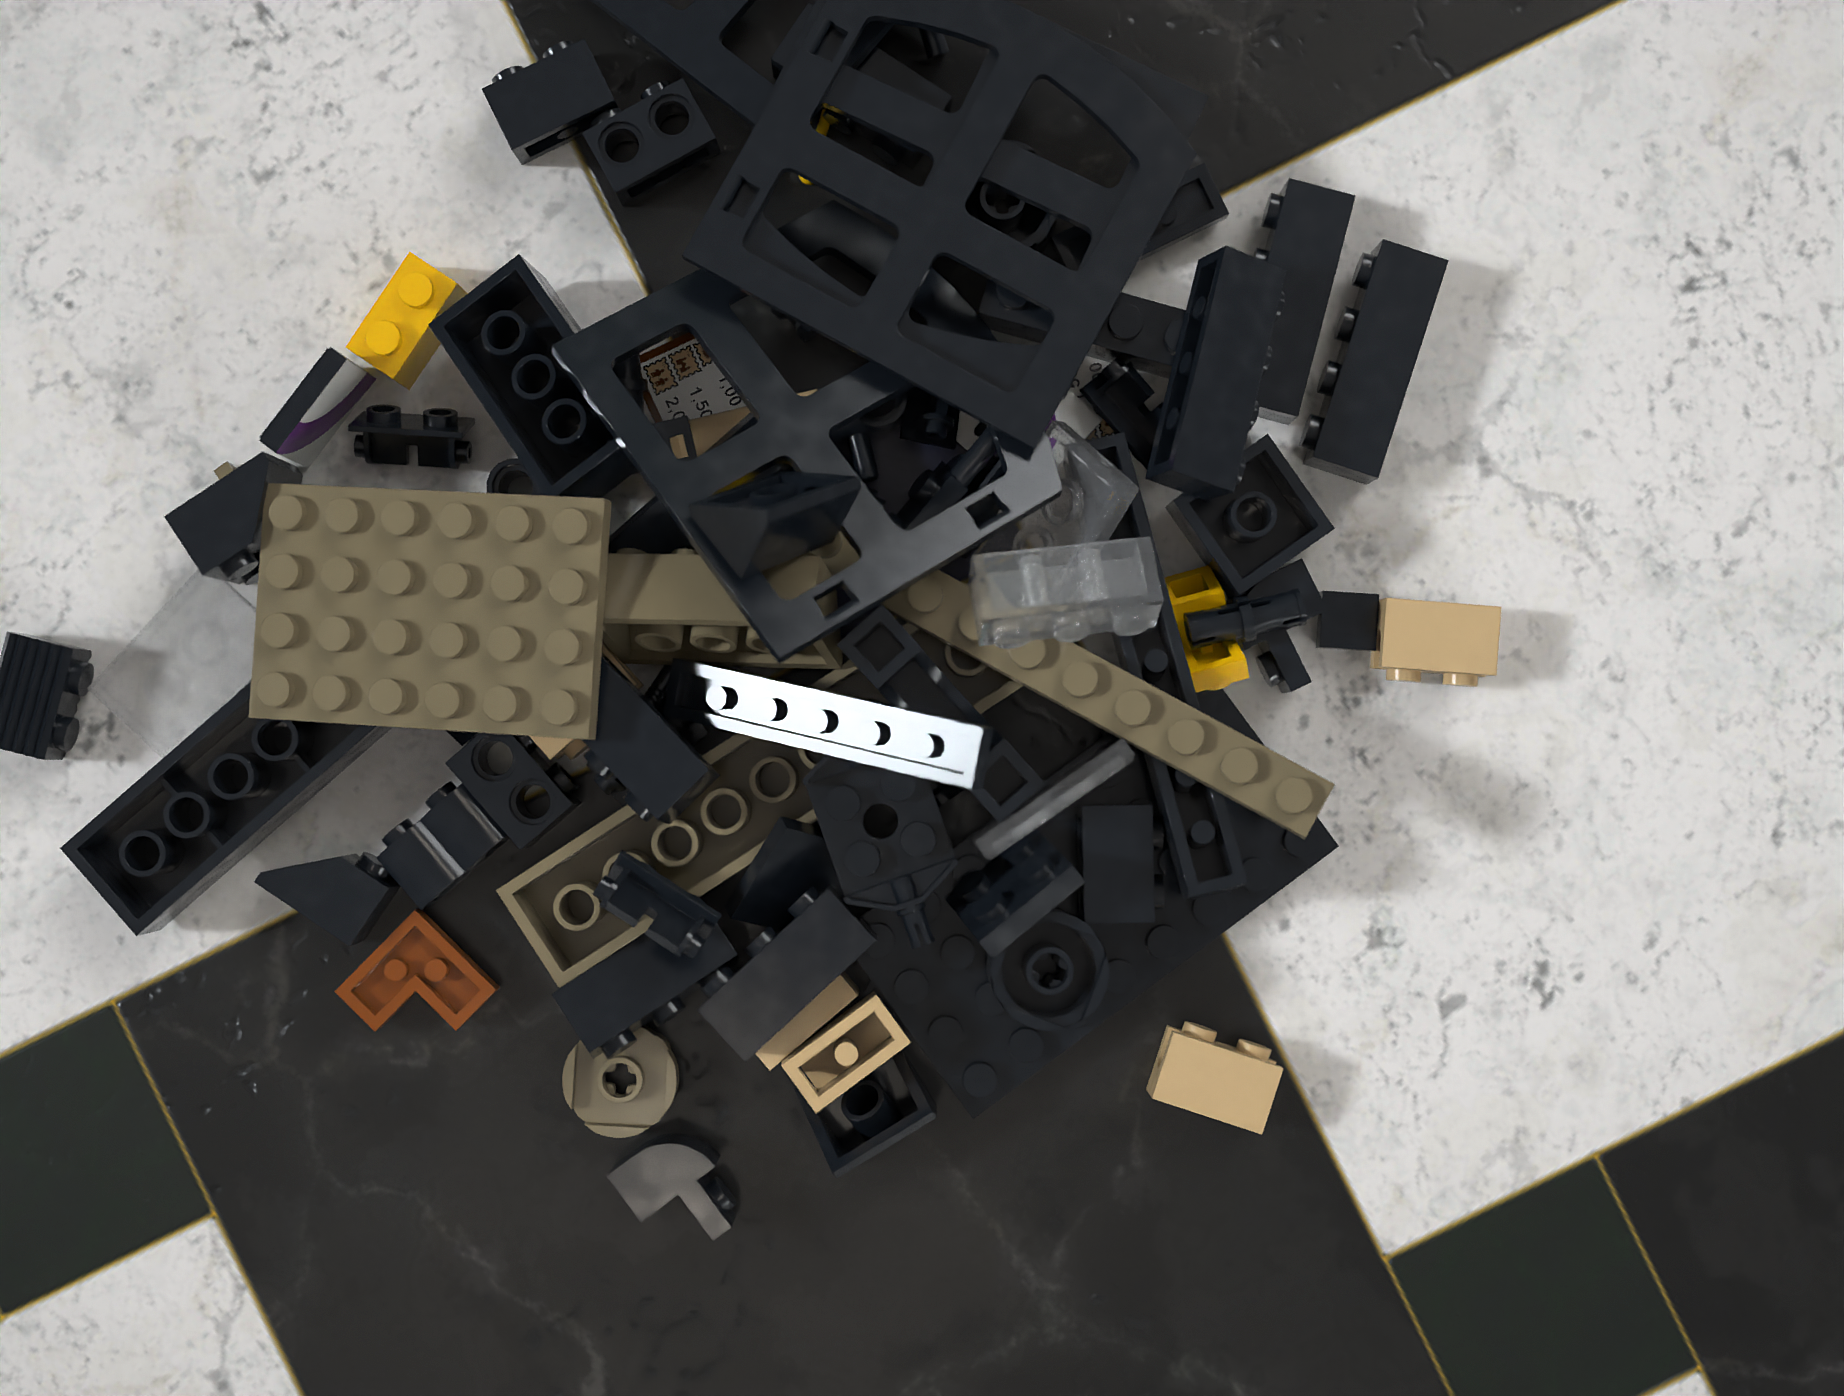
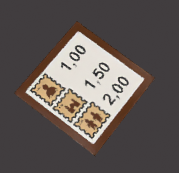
M689 332L640 355L642 379L648 380V392L643 393V398L655 423L686 415L691 420L746 406L696 338Z

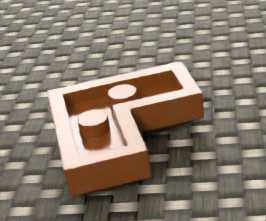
M419 908L414 910L334 992L375 1032L381 1029L416 992L457 1031L501 987Z

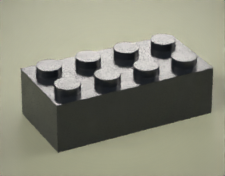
M520 254L428 324L544 496L602 498L637 471L636 467L552 354V345L582 329L547 279Z

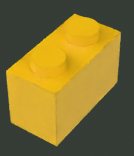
M409 252L345 348L410 390L441 344L428 324L468 293L458 283Z

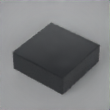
M1320 591L1319 593L1327 610L1318 614L1316 648L1376 651L1379 594Z

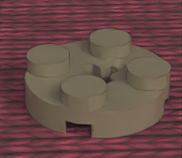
M647 1025L633 1032L637 1038L633 1045L611 1059H607L604 1053L593 1059L581 1040L567 1056L562 1075L565 1100L571 1110L574 1109L577 1116L586 1122L584 1125L597 1134L613 1138H626L638 1135L659 1122L674 1102L679 1085V1068L676 1057L671 1050L667 1038L661 1033L655 1032ZM618 1063L628 1065V1072L636 1074L637 1082L629 1084L625 1094L616 1093L615 1083L606 1082V1072L615 1071Z

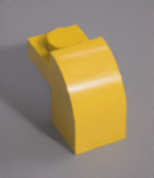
M1207 565L1164 577L1195 692L1220 690L1233 682L1248 679L1247 661L1236 640L1220 642L1195 650H1191L1184 626V613L1208 610L1226 605L1224 591L1211 567Z

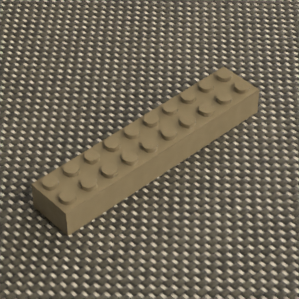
M985 572L966 584L1008 607ZM907 622L902 626L980 714L1023 687L1018 682ZM851 660L844 663L841 669H835L811 685V687L890 704ZM737 733L702 756L720 776L671 824L658 821L655 817L646 822L629 805H626L497 889L496 892L557 986L561 988L644 934L654 921V919L644 914L634 928L608 910L599 907L601 900L593 896L596 887L605 875L608 876L622 850L639 861L649 864L656 872L688 893L700 897L751 864L780 816L809 824L817 821L808 791L802 780L825 754Z

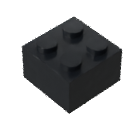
M1266 434L1244 450L1243 456L1246 459L1245 472L1233 493L1209 500H1203L1182 493L1165 507L1204 564L1211 567L1223 591L1230 600L1240 596L1335 529L1269 434Z

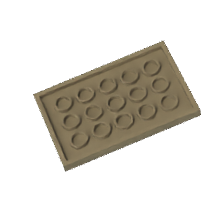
M268 483L262 518L249 718L596 740L612 501L605 498Z

